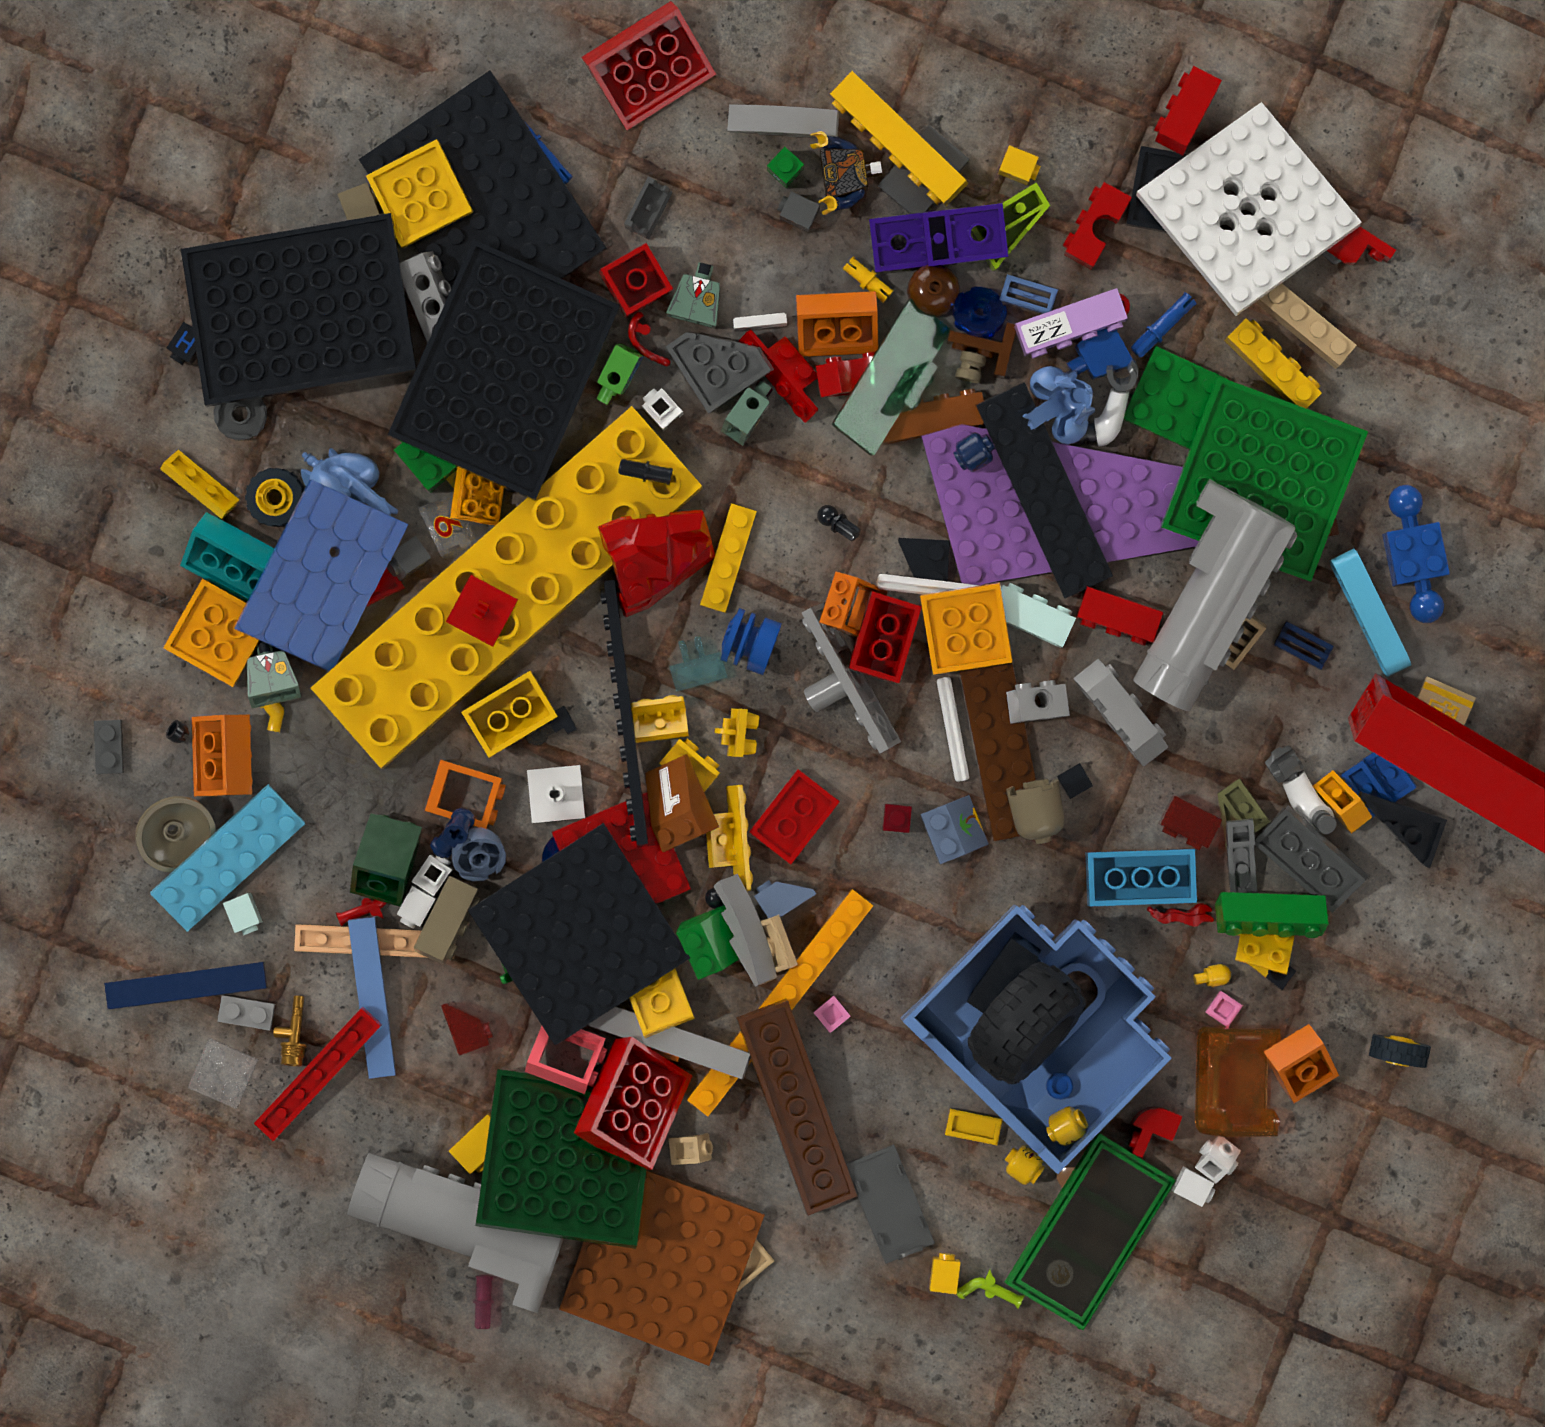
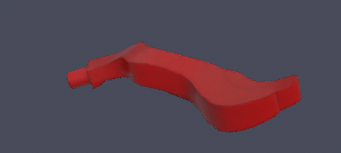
M1199 903L1188 911L1170 908L1165 912H1160L1151 906L1147 908V911L1151 913L1150 915L1163 924L1178 921L1195 927L1203 922L1214 921L1212 916L1206 914V912H1211L1212 908L1204 903Z

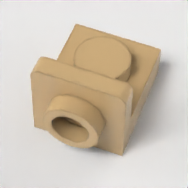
M708 1133L697 1136L669 1138L671 1165L696 1164L712 1159L713 1145Z

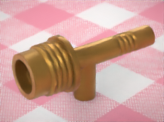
M294 996L290 1028L275 1027L273 1030L275 1038H289V1042L280 1043L282 1047L281 1065L302 1067L305 1048H307V1045L299 1043L304 996Z

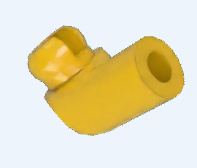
M280 702L261 706L260 708H264L270 716L267 730L280 733L284 707Z

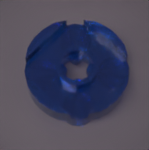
M972 287L971 291L961 292L955 300L953 307L954 325L958 330L964 331L969 335L986 339L992 338L1005 322L1007 315L1006 305L1004 304L1003 306V303L999 300L1000 296L995 291L985 287ZM978 308L983 309V314L986 315L980 316L977 315L974 311H977Z

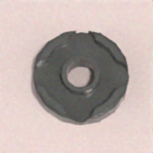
M262 398L216 405L214 408V421L218 429L226 437L237 441L249 440L257 436L265 427L267 407ZM238 407H244L248 412L247 418L241 422L236 421L233 417L234 410Z

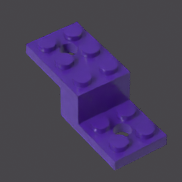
M1002 203L869 219L875 272L1008 257ZM981 225L986 229L987 234L982 241H975L971 237V230L974 226ZM895 235L904 236L907 242L905 248L902 250L893 249L891 246L892 237Z

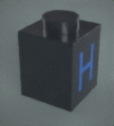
M185 322L182 323L166 347L172 352L170 358L182 366L185 362L193 365L197 359L193 327Z

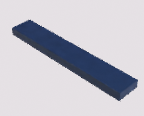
M264 962L107 982L104 985L107 1008L116 1009L267 988Z

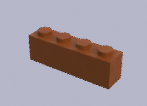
M975 389L960 391V396L951 398L949 394L933 396L934 401L923 402V398L907 401L908 406L897 408V403L881 406L882 411H877V420L882 445L922 438V435L961 424L974 427L979 425L985 426L976 408V404L984 401L982 392L976 393Z

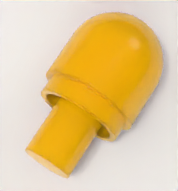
M1224 964L1208 966L1204 968V973L1193 975L1195 985L1206 983L1208 987L1225 985L1231 979V971Z

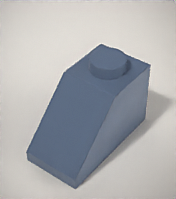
M768 880L756 888L758 893L754 897L767 917L771 918L776 915L782 917L816 893L811 888L778 881L771 884Z

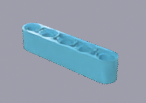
M1353 548L1331 559V568L1384 675L1389 677L1411 666L1409 656L1357 551Z

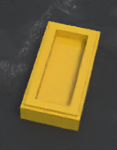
M950 1108L945 1135L998 1145L1003 1119Z

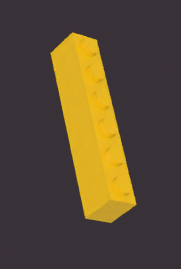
M853 71L830 93L834 99L831 104L841 114L847 111L853 117L850 122L861 133L864 130L868 131L872 135L869 140L880 151L885 148L891 154L888 158L899 169L904 166L910 172L907 177L919 187L923 184L929 190L926 195L936 205L942 202L947 207L968 185L967 180Z

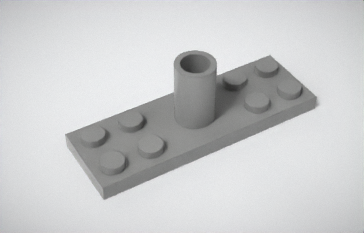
M821 603L802 612L804 617L802 619L807 631L812 632L817 640L815 644L819 653L822 656H826L834 673L804 689L805 697L812 709L819 712L848 696L856 710L855 717L861 726H865L869 733L868 741L873 749H877L879 753H882L900 743L901 740L864 674L848 668L852 652L840 631L819 623L825 604Z

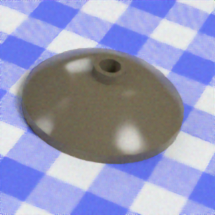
M183 796L164 798L151 805L141 816L136 828V846L144 861L151 867L171 873L216 832L215 823L207 808L192 798ZM176 825L175 829L171 831L168 830V827Z

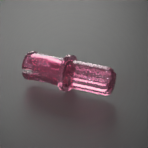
M476 1276V1297L473 1300V1303H475L476 1329H489L491 1325V1304L494 1303V1300H491L493 1276Z

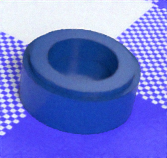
M1056 1072L1048 1077L1046 1090L1055 1099H1065L1072 1093L1073 1082L1067 1074Z

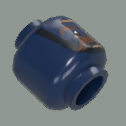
M974 432L956 443V451L953 454L963 470L968 469L971 472H976L993 461L991 451L995 447L987 435L982 437L979 433Z

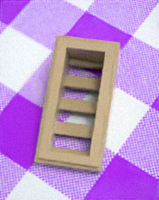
M1254 615L1250 620L1247 618L1244 620V622L1246 621L1256 628V631L1253 633L1244 626L1243 633L1250 639L1247 642L1240 637L1238 643L1243 646L1242 650L1232 643L1229 647L1237 655L1235 659L1230 656L1226 662V665L1235 670L1266 630V624Z

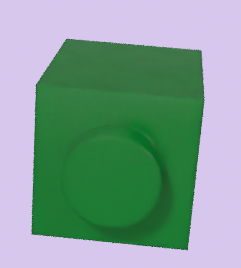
M786 147L767 165V171L785 188L804 170V164Z

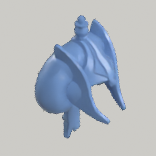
M1055 366L1042 367L1033 373L1030 379V391L1036 398L1047 401L1030 413L1024 414L1023 417L1029 419L1028 426L1031 429H1035L1042 423L1056 417L1052 425L1053 437L1063 444L1078 442L1087 432L1088 417L1095 412V408L1091 407L1093 397L1091 386L1084 381L1076 379V371L1063 372Z
M332 448L329 449V457L324 460H318L311 453L307 454L304 452L302 454L304 461L313 467L312 472L301 469V476L305 486H307L309 480H314L361 503H366L370 507L389 516L398 513V510L386 502L385 498L380 497L371 489L377 483L380 474L377 464L372 459L359 453L346 452L338 454Z

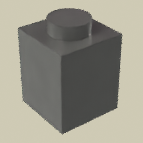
M791 191L789 197L783 196L777 210L781 212L780 220L809 232L818 214L820 205Z
M415 536L396 549L391 561L387 565V569L394 577L397 576L402 581L426 565L431 556Z

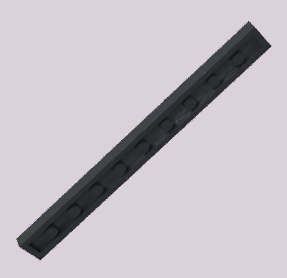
M615 580L604 581L605 588L600 589L602 605L607 604L608 614L603 615L605 631L610 630L611 641L606 642L608 657H614L615 667H610L611 682L617 683L618 693L613 694L615 710L620 709L621 720H616L618 736L623 735L625 746H620L621 762H627L628 772L623 773L625 789L630 788L631 799H626L628 815H633L634 825L630 826V835L632 842L637 841L638 847L649 846L617 589Z

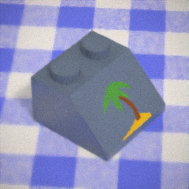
M969 795L920 814L939 864L988 845Z

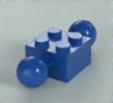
M1401 485L1391 492L1388 504L1391 512L1401 518L1403 529L1382 534L1392 586L1414 582L1416 594L1410 601V612L1417 621L1432 623L1441 617L1444 611V602L1442 597L1431 589L1430 579L1450 574L1440 523L1436 522L1419 526L1417 514L1423 505L1422 495L1413 486Z

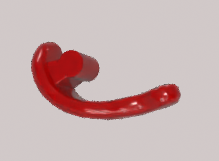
M637 312L632 317L628 328V335L632 345L648 359L663 366H669L671 363L669 359L649 351L638 341L636 332L647 335L651 331V326L640 323L639 320L644 315L642 312Z

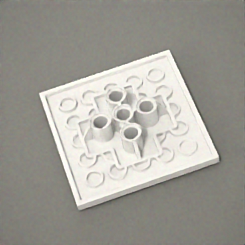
M1262 102L1136 193L1140 201L1235 316L1239 315L1353 232L1362 223ZM1231 190L1235 192L1236 196L1227 195L1224 191ZM1268 195L1272 197L1273 201L1264 200L1261 196ZM1248 210L1252 213L1253 216L1244 215L1241 213V211ZM1228 225L1231 227L1232 231L1223 230L1220 226ZM1265 230L1269 233L1270 236H1261L1257 231Z

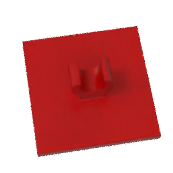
M470 575L446 622L494 647L518 599Z

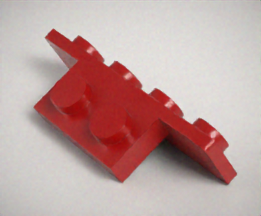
M751 329L748 330L738 342L762 349L774 368L765 377L775 387L777 393L792 407L794 413L806 423L818 412V408L803 390L818 378L817 373L786 336L770 348H767Z

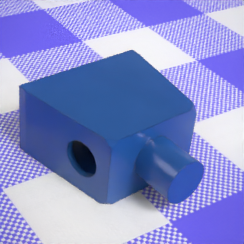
M1107 328L1097 331V337L1080 341L1075 346L1079 357L1066 364L1069 371H1076L1077 375L1087 370L1091 379L1094 380L1107 375L1106 368L1108 365H1113L1114 373L1127 369L1132 357L1118 331L1108 332Z

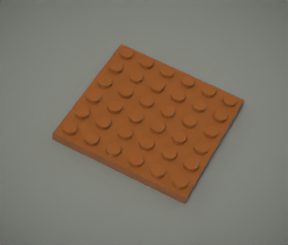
M646 1170L636 1249L584 1242L559 1310L709 1366L765 1214Z

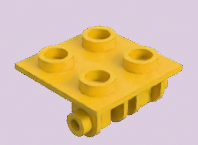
M1253 934L1238 935L1240 937L1235 957L1236 961L1287 975L1295 935L1291 937H1280L1279 935L1257 937Z

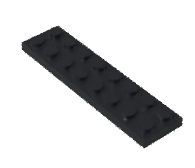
M1025 382L976 404V408L1063 597L1068 598L1087 589V586L1091 587L1113 577L1044 423L1035 429H1031L1028 426L1029 419L1023 417L1024 414H1028L1036 408Z

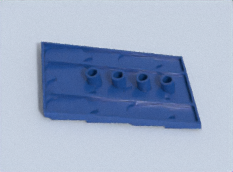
M309 480L234 629L330 671L336 666L350 636L353 634L408 524L314 480ZM332 547L336 551L334 557H332L329 553Z

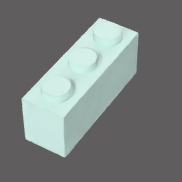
M1009 583L1008 587L1005 585L1001 587L1007 624L1059 648L1064 646L1076 619L1071 616V610L1060 605L1056 609L1046 605L1048 600L1036 594H1033L1032 598L1022 594L1024 589L1012 583Z

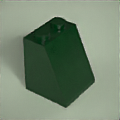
M371 813L353 863L350 893L401 907L420 844L422 827L412 822H402L391 819L386 815Z

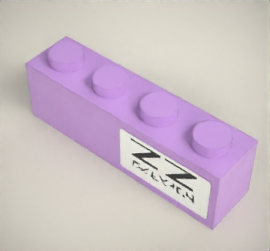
M1116 288L1018 322L1014 327L1024 356L1031 355L1033 359L1047 354L1046 349L1057 346V349L1060 350L1073 345L1072 340L1082 337V340L1086 341L1097 337V331L1107 328L1108 332L1123 327L1122 323L1126 322L1128 318Z

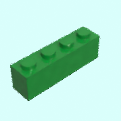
M1221 892L1215 903L1217 932L1226 933L1230 936L1253 934L1257 937L1265 935L1291 937L1298 935L1316 938L1324 934L1329 924L1325 895Z

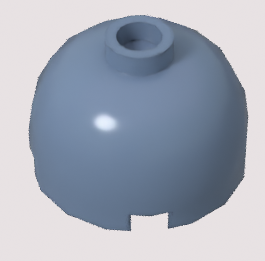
M472 827L468 829L469 836L464 843L457 844L455 848L452 847V862L455 870L459 872L462 878L471 881H484L489 879L488 875L495 871L496 874L501 871L506 861V853L499 836L493 831L482 827Z

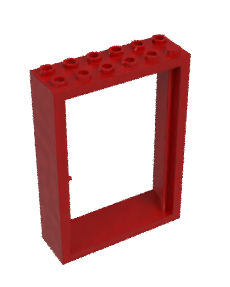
M1375 673L1348 716L1354 741L1545 853V772Z

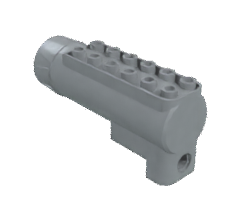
M1209 479L1197 500V506L1211 513L1213 517L1189 558V564L1196 568L1158 636L1147 650L1148 654L1133 679L1136 684L1149 693L1188 712L1191 711L1203 687L1208 684L1213 670H1217L1219 665L1224 667L1231 655L1229 647L1232 641L1235 643L1239 641L1244 632L1242 624L1245 618L1249 620L1252 618L1258 607L1255 602L1258 595H1265L1271 584L1270 579H1268L1271 572L1277 573L1284 561V556L1281 554L1285 547L1288 549L1292 547L1298 536L1294 532L1295 525Z
M368 1153L358 1177L347 1215L377 1225L376 1227L396 1231L471 1257L468 1267L519 1284L512 1305L535 1313L539 1312L563 1238L477 1227L475 1223L481 1184L475 1182L474 1186L471 1187L464 1184V1178L449 1174L448 1178L439 1176L440 1170L426 1165L421 1170L403 1164L400 1161L398 1163Z

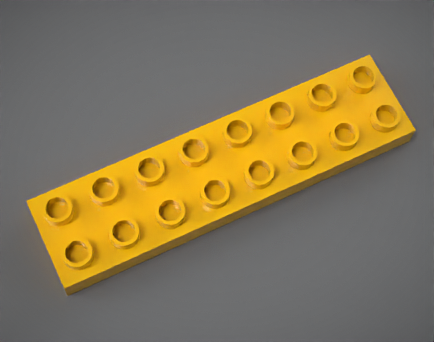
M631 406L544 482L535 501L526 498L315 683L311 690L376 764L384 769L614 567L611 557L603 547L598 526L623 516H631L632 519L646 518V514H655L656 517L669 516L670 512H677L703 489L702 485ZM621 459L641 463L650 461L649 464L673 468L670 485L649 480L643 482V479L620 475L618 469ZM470 575L518 599L494 647L446 622Z

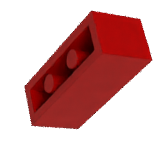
M1193 66L1189 74L1184 72L1178 84V87L1181 88L1178 96L1173 94L1166 106V109L1170 110L1167 117L1161 116L1154 131L1158 132L1155 142L1183 156L1216 95L1222 80Z
M1087 586L1075 618L1081 620L1080 625L1095 629L1097 625L1106 628V634L1120 638L1121 634L1131 637L1130 642L1146 646L1147 642H1154L1163 612Z

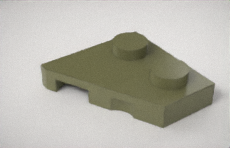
M1240 778L1218 792L1225 846L1226 821L1253 818L1254 833L1270 823L1269 818Z

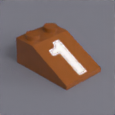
M687 754L645 773L651 825L662 852L719 828Z

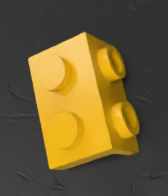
M669 695L663 699H640L637 702L631 703L636 743L689 736L683 696Z

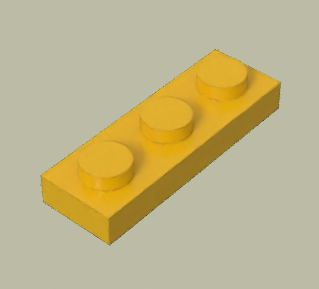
M177 450L163 462L160 468L221 519L236 507L240 500L180 450Z

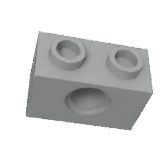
M1055 680L1039 682L1040 687L1032 688L1031 683L1015 685L1016 690L1006 692L1010 724L1070 716L1066 684L1056 685ZM1036 695L1040 698L1041 703L1039 707L1035 704Z

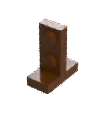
M1007 322L1001 343L950 330L947 344L952 345V350L959 352L967 351V349L978 351L977 354L983 355L988 359H992L993 355L998 356L993 377L1004 379L1016 333L1015 324Z

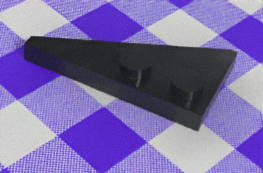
M898 538L899 546L914 578L948 582L950 540Z
M1360 791L1358 796L1372 813L1423 866L1430 868L1447 820Z

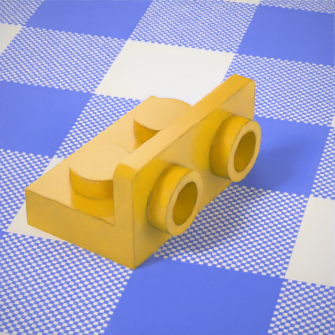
M688 738L684 742L679 739L660 761V764L664 765L687 754L705 792L719 776L720 772L716 769L720 765L708 755L705 759L698 755L696 752L699 748Z

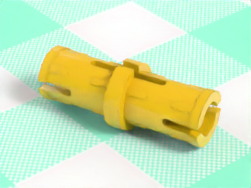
M854 256L849 260L853 267L848 263L843 267L844 271L860 283V287L863 290L866 288L870 292L876 291V297L881 303H884L888 298L887 296H890L894 291L876 277V272L873 270L870 272Z

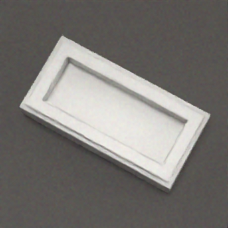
M776 313L737 317L733 319L734 331L787 326L786 314Z

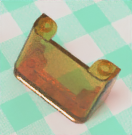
M1202 1027L1199 1030L1197 1036L1195 1125L1200 1133L1221 1137L1278 1136L1279 1116L1273 1109L1267 1108L1268 1060L1264 1051L1282 1041L1281 1029Z

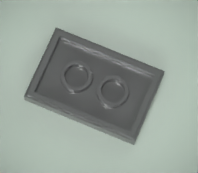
M930 125L920 135L958 172L969 162L970 159ZM895 165L879 183L878 188L909 214L926 212L934 203L926 195L929 190L923 184L919 187L907 177L910 172L904 166L899 169Z

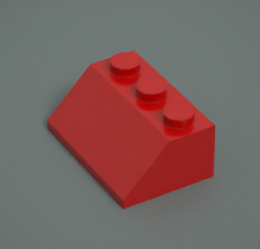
M871 591L848 668L884 681L900 683L922 606Z

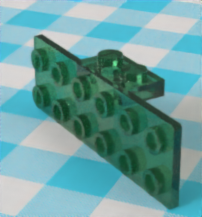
M909 299L832 422V426L871 456L875 455L899 414L908 410H914L922 400L920 395L924 389H927L934 381L935 377L933 374L938 367L932 363V360L948 336L950 328L935 316L921 311L913 299Z

